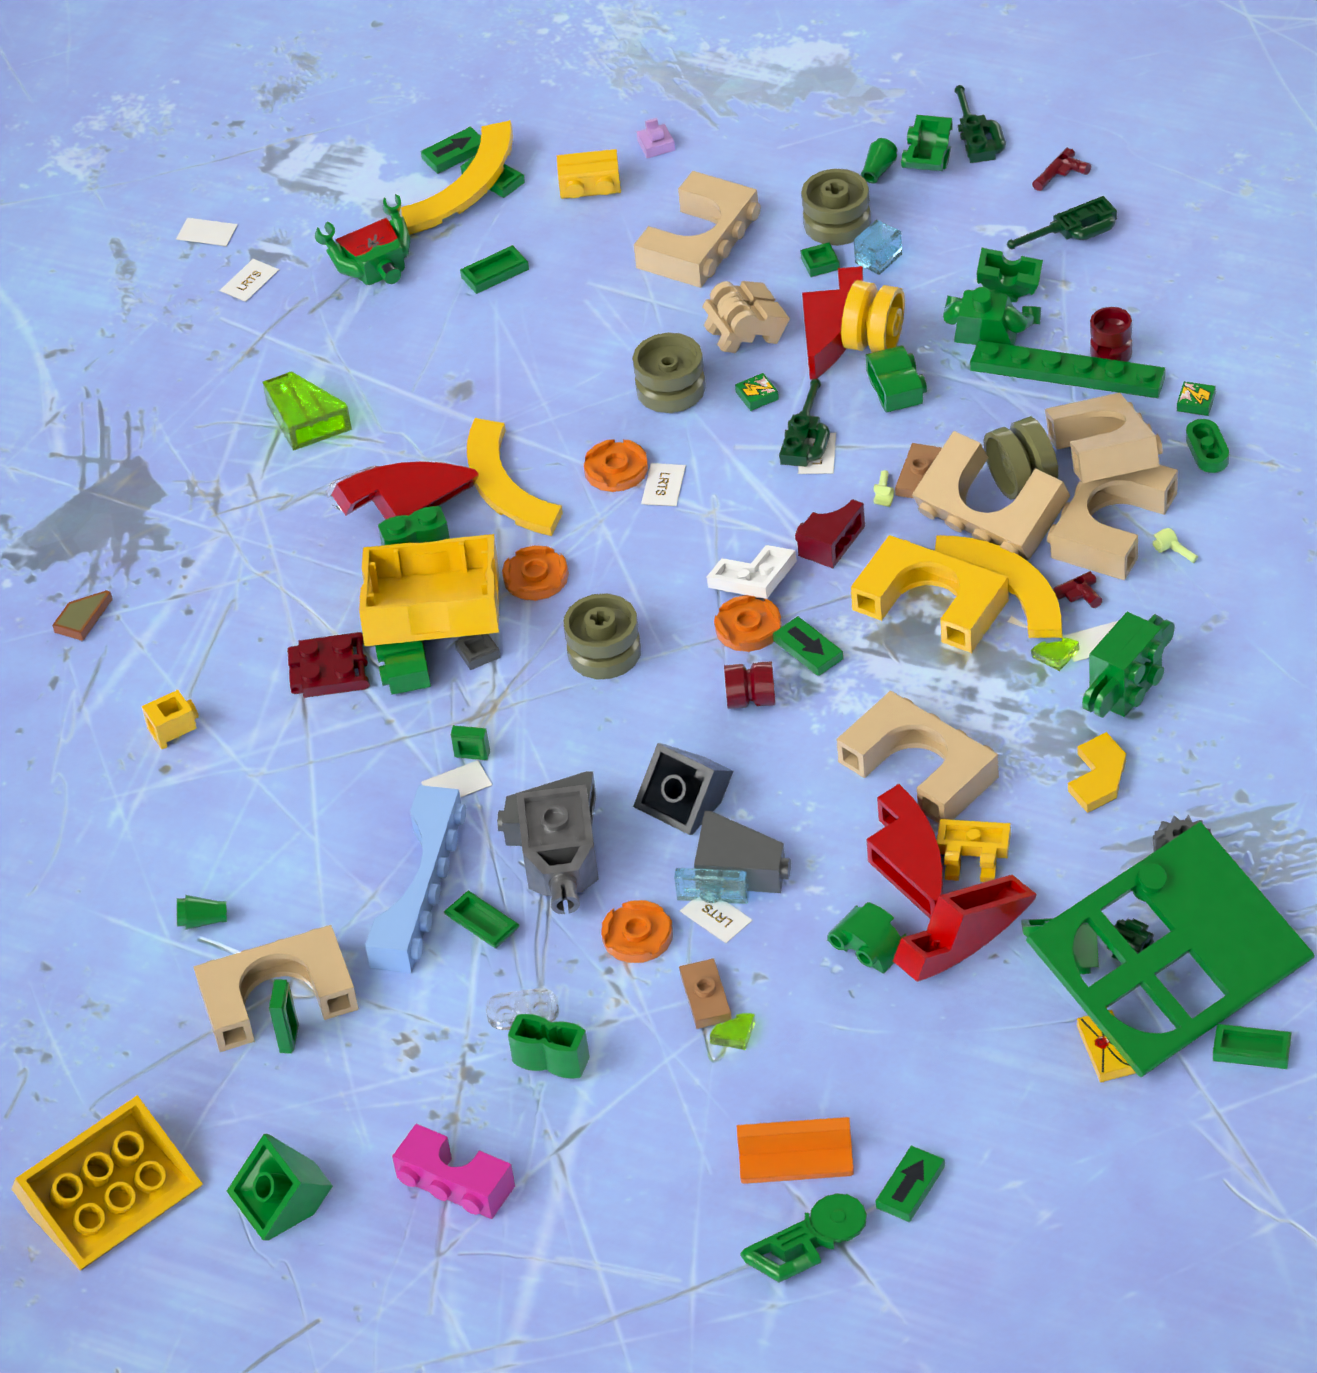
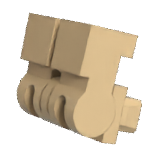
M729 281L721 282L712 289L710 300L706 299L702 306L708 314L704 327L713 335H721L717 345L724 352L736 353L742 342L752 343L756 335H762L767 343L777 344L790 318L779 303L774 302V296L765 284L761 282L742 281L740 286H735Z

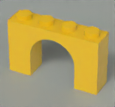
M891 535L886 538L851 586L852 610L881 621L897 599L904 592L912 588L932 585L951 591L956 598L940 619L941 642L970 653L973 652L1009 601L1007 576Z

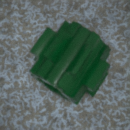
M1134 918L1132 920L1127 919L1126 921L1119 919L1114 925L1137 954L1154 943V934L1147 931L1149 925ZM1112 954V958L1118 960L1117 957L1114 954Z

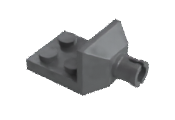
M586 784L518 793L516 796L528 888L542 895L551 896V908L558 914H565L563 901L567 900L569 913H573L580 906L577 892H583L599 880Z

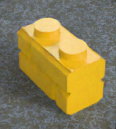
M617 149L556 155L561 199L621 193Z

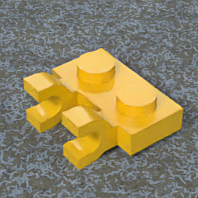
M940 819L937 843L940 854L945 855V880L959 881L961 856L980 857V882L994 880L997 858H1008L1011 823Z

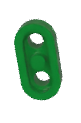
M1197 419L1190 422L1186 427V443L1198 468L1209 473L1224 470L1229 464V449L1217 424L1208 419Z

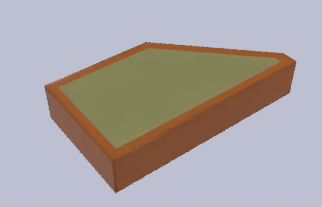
M105 590L69 602L52 625L54 633L83 641L113 600L111 591Z

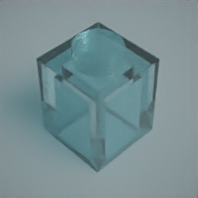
M875 220L854 239L855 263L880 275L902 255L901 231L879 220Z

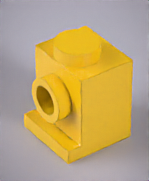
M179 690L142 706L147 729L161 750L167 748L166 742L197 729L195 719L199 717L197 709L192 700L186 701Z

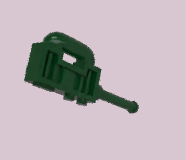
M957 85L955 93L958 96L963 117L960 118V124L957 126L958 132H961L960 139L964 140L966 154L970 163L996 160V154L1002 152L1006 146L1000 124L995 120H986L985 115L977 116L971 114L964 93L965 88L962 85ZM991 133L992 139L987 140L985 135Z
M1104 196L1098 197L1057 213L1053 216V221L1050 222L1049 226L1014 240L1010 239L1007 242V247L1012 250L1017 246L1052 232L1054 234L1060 232L1066 240L1070 238L1077 240L1090 239L1114 227L1115 220H1117V210Z
M819 379L811 380V386L803 410L799 414H793L791 420L788 421V430H785V439L779 453L780 465L807 467L809 461L818 460L825 453L830 438V430L827 425L820 423V417L810 415L817 390L821 386ZM810 438L815 439L814 445L812 447H810V444H808Z

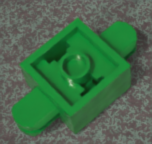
M1127 611L1089 653V688L1084 693L1082 700L1083 709L1089 712L1094 711V714L1104 718L1109 711L1125 717L1133 707H1138L1142 703L1145 693L1152 685L1156 686L1163 677L1162 654L1164 648L1173 638L1174 623L1167 619L1163 620L1162 617L1156 614L1147 621Z

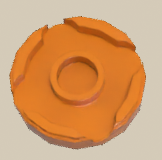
M615 439L605 440L594 445L585 456V478L592 486L603 491L616 492L630 489L638 485L645 478L648 471L646 452L640 445L631 440L623 439V443H615Z
M534 545L521 548L515 552L516 556L510 560L508 557L504 562L502 576L505 588L513 596L520 599L537 601L549 598L560 592L567 583L569 572L565 557L561 553L560 555L555 553L554 549L548 546Z
M744 595L734 597L722 604L719 608V613L717 616L715 615L714 626L717 638L724 646L736 651L750 652L763 649L774 642L773 633L781 628L782 622L779 609L772 601L765 598L763 601L756 599L755 596Z
M646 900L628 901L622 903V907L616 911L613 908L607 913L602 922V942L607 952L616 959L628 963H644L657 958L668 949L673 938L672 920L664 912L663 908L656 903Z

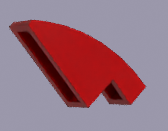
M863 266L838 268L839 289L802 293L810 380L817 379L824 374L847 349L843 346L841 336L844 306L852 284L856 280L863 281Z
M401 462L375 467L336 483L331 495L345 516L373 501L386 520L394 516H409L413 512L425 507L440 506L473 487L479 474L472 468L442 462Z
M897 784L877 797L879 821L885 827L866 839L868 862L931 919L938 897L943 894V873L939 846L934 831L922 809L914 798L900 784Z
M1008 875L939 895L927 930L901 938L893 962L917 982L935 976L960 963L992 941L1032 904L1037 894L1014 875Z

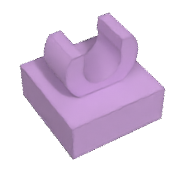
M657 118L645 121L646 129L636 132L637 141L646 158L675 151L672 136L665 124L658 125Z

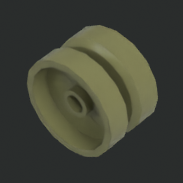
M834 168L823 170L810 176L803 184L801 191L804 209L803 225L806 234L814 241L822 244L830 242L831 245L836 246L844 245L862 238L869 230L871 223L868 205L870 201L869 188L866 180L861 175L848 169Z
M680 333L656 334L643 340L635 348L632 360L638 400L645 407L656 412H679L694 406L703 397L706 388L703 356L700 345L693 338Z
M1032 416L1013 422L1010 429L1000 427L985 434L983 443L984 450L988 456L986 462L997 487L1010 500L1016 499L1035 469L1058 479V464L1051 441L1041 424Z
M608 593L592 594L579 599L567 610L564 616V634L567 641L568 660L575 671L585 677L597 680L612 679L627 673L636 665L641 656V644L637 613L630 602L621 596Z

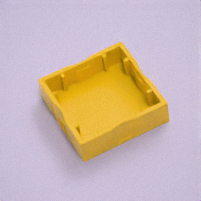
M494 534L450 538L425 543H401L363 547L362 576L364 583L360 588L359 613L364 646L499 633V566Z

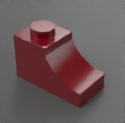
M852 499L847 505L833 512L824 514L812 512L804 523H800L795 533L798 556L833 569L865 527L864 503Z

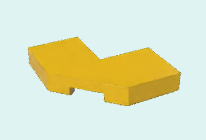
M1107 732L1077 746V755L1092 771L1068 782V792L1087 813L1117 798L1122 772H1124L1126 764V753Z

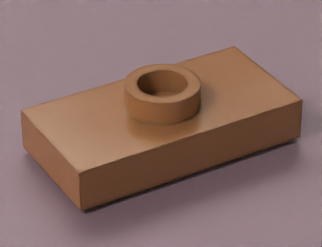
M911 444L895 487L896 496L913 498V492L942 447Z
M714 958L679 966L681 980L696 1029L732 1021L731 1011Z

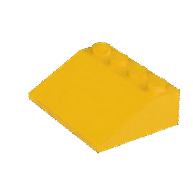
M137 1095L16 1177L11 1190L33 1220L81 1271L196 1191L203 1183Z

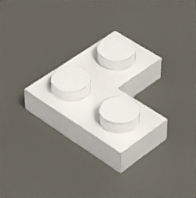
M765 545L751 564L721 558L706 577L708 588L767 599L797 562L796 551Z

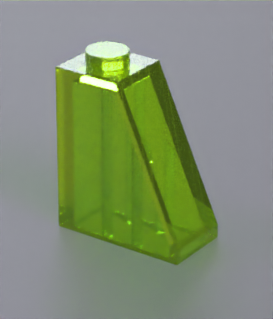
M291 371L262 382L267 406L293 451L352 430L346 403Z

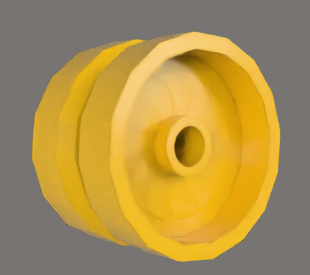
M856 280L852 284L842 317L841 336L844 348L863 351L869 345L871 353L897 346L905 310V295L902 288L883 285L878 291L875 283Z

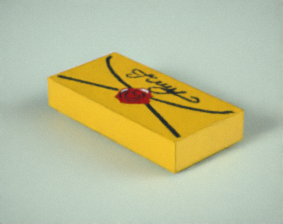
M1089 1016L1077 1018L1078 1031L1099 1082L1136 1073Z

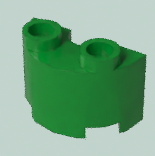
M916 115L914 127L909 126L907 144H909L908 150H903L902 168L943 171V169H946L951 151V146H948L950 131L953 130L952 118Z
M982 247L977 268V283H981L991 293L1006 294L1011 302H1017L1018 297L1035 293L1039 285L1043 260L1021 256L1018 260L1011 261L1004 257L1002 251Z
M867 902L863 907L856 905L828 933L827 941L838 950L846 952L849 949L855 950L857 959L863 965L873 967L884 974L894 964L893 959L901 938L907 935L905 933L900 936L890 922L894 919L891 914L881 907Z

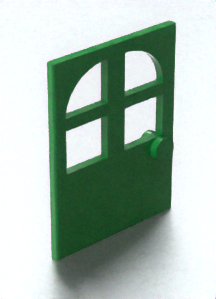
M1201 821L1029 934L1026 938L1027 943L1140 1077L1149 1073L1314 958V953ZM1131 891L1136 898L1146 902L1171 931L1138 954L1102 912ZM1085 922L1091 926L1122 963V965L1089 987L1082 979L1073 955L1075 934ZM1187 953L1194 958L1225 995L1194 1018L1188 1015L1156 977L1159 972ZM1141 986L1176 1029L1164 1033L1140 1031L1121 1022L1107 1008Z

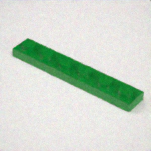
M980 340L977 341L970 360V371L1151 398H1159L1165 380V367Z

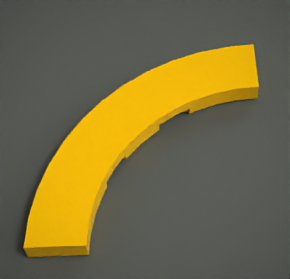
M511 120L481 126L480 146L474 160L466 171L439 193L420 202L401 207L402 217L405 219L409 235L442 224V219L456 212L458 214L464 212L488 192L503 172V165L507 156L511 153L513 142Z
M475 418L467 440V459L469 468L475 469L479 474L474 484L478 493L494 511L515 520L516 525L537 533L552 536L563 514L562 506L546 502L528 494L511 480L500 460V447L506 432L505 423Z
M936 536L935 551L1008 577L1009 592L1013 595L1015 594L1019 599L1027 618L1028 638H1063L1062 617L1056 595L1046 578L1031 563L1016 553H1011L1000 548L999 545L987 541L960 536Z

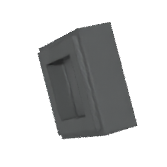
M489 634L466 636L455 641L456 650L470 670L501 658L499 648Z

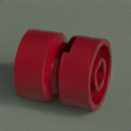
M1104 307L1097 310L1090 319L1091 357L1128 362L1132 355L1131 315L1119 307Z
M772 661L753 663L750 669H747L744 664L724 665L728 709L746 708L750 701H753L756 706L776 705Z

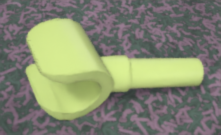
M886 470L881 471L879 484L874 485V493L876 495L873 503L890 507L894 498V488L887 487L889 473Z
M1165 528L1154 534L1156 540L1152 544L1158 552L1162 553L1171 548L1192 563L1197 560V555L1178 542L1177 536L1171 528Z

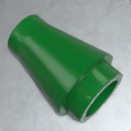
M878 138L870 144L865 165L861 172V176L866 182L876 183L879 177L896 161L898 149L892 141Z
M185 895V898H176L177 927L186 926V930L218 922H227L226 901H216Z

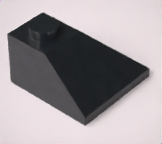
M657 743L633 807L680 831L693 835L702 825L704 812H713L721 804L733 770L706 757L663 743Z

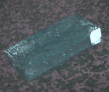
M676 868L674 880L677 900L748 904L749 889L747 872L693 868Z

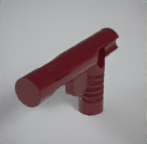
M1066 147L1044 172L1033 181L1032 185L1034 189L1041 191L1057 174L1066 176L1071 170L1088 175L1091 170V164L1073 158L1075 151Z
M1091 571L1053 588L1057 600L1066 597L1070 602H1074L1084 598L1092 608H1097L1102 603V598L1091 588V585L1096 583V577Z

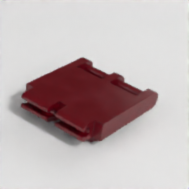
M362 632L298 640L299 645L287 648L289 681L292 694L303 693V697L307 698L365 690L370 686L369 678L365 675L368 659L363 652L364 640ZM353 647H356L357 654L355 655L353 653ZM358 668L359 676L355 677V669Z

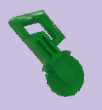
M839 1193L827 1195L816 1202L811 1209V1213H805V1220L746 1247L741 1251L740 1256L746 1264L780 1283L820 1264L821 1258L816 1248L822 1246L834 1249L835 1242L849 1241L858 1236L866 1226L867 1213L864 1205L857 1198ZM770 1252L786 1263L778 1265L763 1255Z

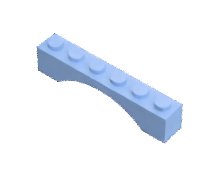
M418 785L410 814L414 834L423 850L420 867L413 883L404 895L388 910L374 918L365 945L370 969L412 973L415 960H420L422 957V938L424 932L430 931L432 924L431 910L433 905H438L441 895L440 882L442 878H446L448 875V857L450 851L456 850L458 842L457 829L459 825L464 824L466 818V805L461 804L459 789Z

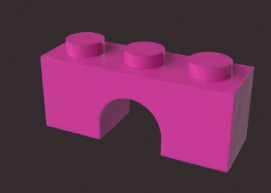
M419 1124L414 1125L392 1155L396 1176L403 1184L409 1187L416 1186L428 1191L441 1201L448 1200L458 1204L474 1215L481 1214L493 1219L515 1187L512 1165L480 1150L468 1164L461 1167L448 1166L452 1160L448 1137Z

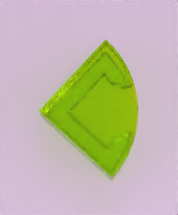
M1062 638V641L1047 644L1046 641L1041 642L1031 649L1032 658L1060 671L1080 650L1079 642L1069 638Z
M737 1014L736 1018L726 1021L722 1025L721 1023L717 1024L710 1034V1044L746 1050L755 1024V1014Z

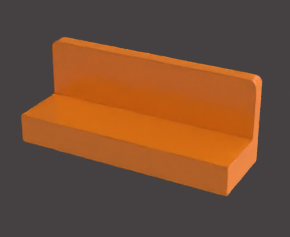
M849 1117L736 1125L740 1179L743 1184L846 1177L854 1174Z

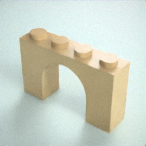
M692 171L678 188L680 212L711 221L716 225L705 233L693 236L677 235L648 226L635 242L634 253L636 268L701 288L707 279L715 274L716 268L721 261L729 256L731 248L738 239L743 238L746 229L752 221L758 218L761 206L758 203L757 189Z
M1121 393L1045 409L1048 437L1057 450L1071 447L1074 473L1082 483L1160 466L1158 455L1162 454L1163 449L1159 435H1155L1152 432L1150 424H1146L1143 421L1141 413H1137L1134 410L1133 404L1127 402Z
M953 431L912 494L919 506L918 511L929 519L934 520L935 517L944 520L948 527L957 532L965 530L971 533L974 539L999 545L1000 548L1011 553L1014 552L1029 561L1070 497L1064 482L1035 469L1019 495L1010 505L995 512L984 513L975 511L966 505V497L971 484L987 461L988 456L981 443Z
M1160 465L1155 468L1082 483L1080 481L1072 501L1064 505L1057 525L1053 524L1048 532L1047 542L1051 546V558L1125 581L1138 559V535L1104 525L1096 521L1092 515L1099 509L1113 504L1133 505L1165 515L1177 495L1178 470Z
M891 690L837 738L838 762L863 778L867 777L891 754L903 749L922 748L938 754L944 762L917 787L919 807L927 817L937 823L940 822V819L954 820L999 778L998 754L993 749L978 743L968 737L962 730L951 727L941 721L935 714L924 711L914 705L908 698H903Z
M332 925L312 929L302 934L279 939L266 945L243 950L233 955L193 966L220 1052L255 1042L245 1003L248 995L257 985L271 978L289 976L301 979L309 984L316 995L324 1020L359 1010L354 986Z

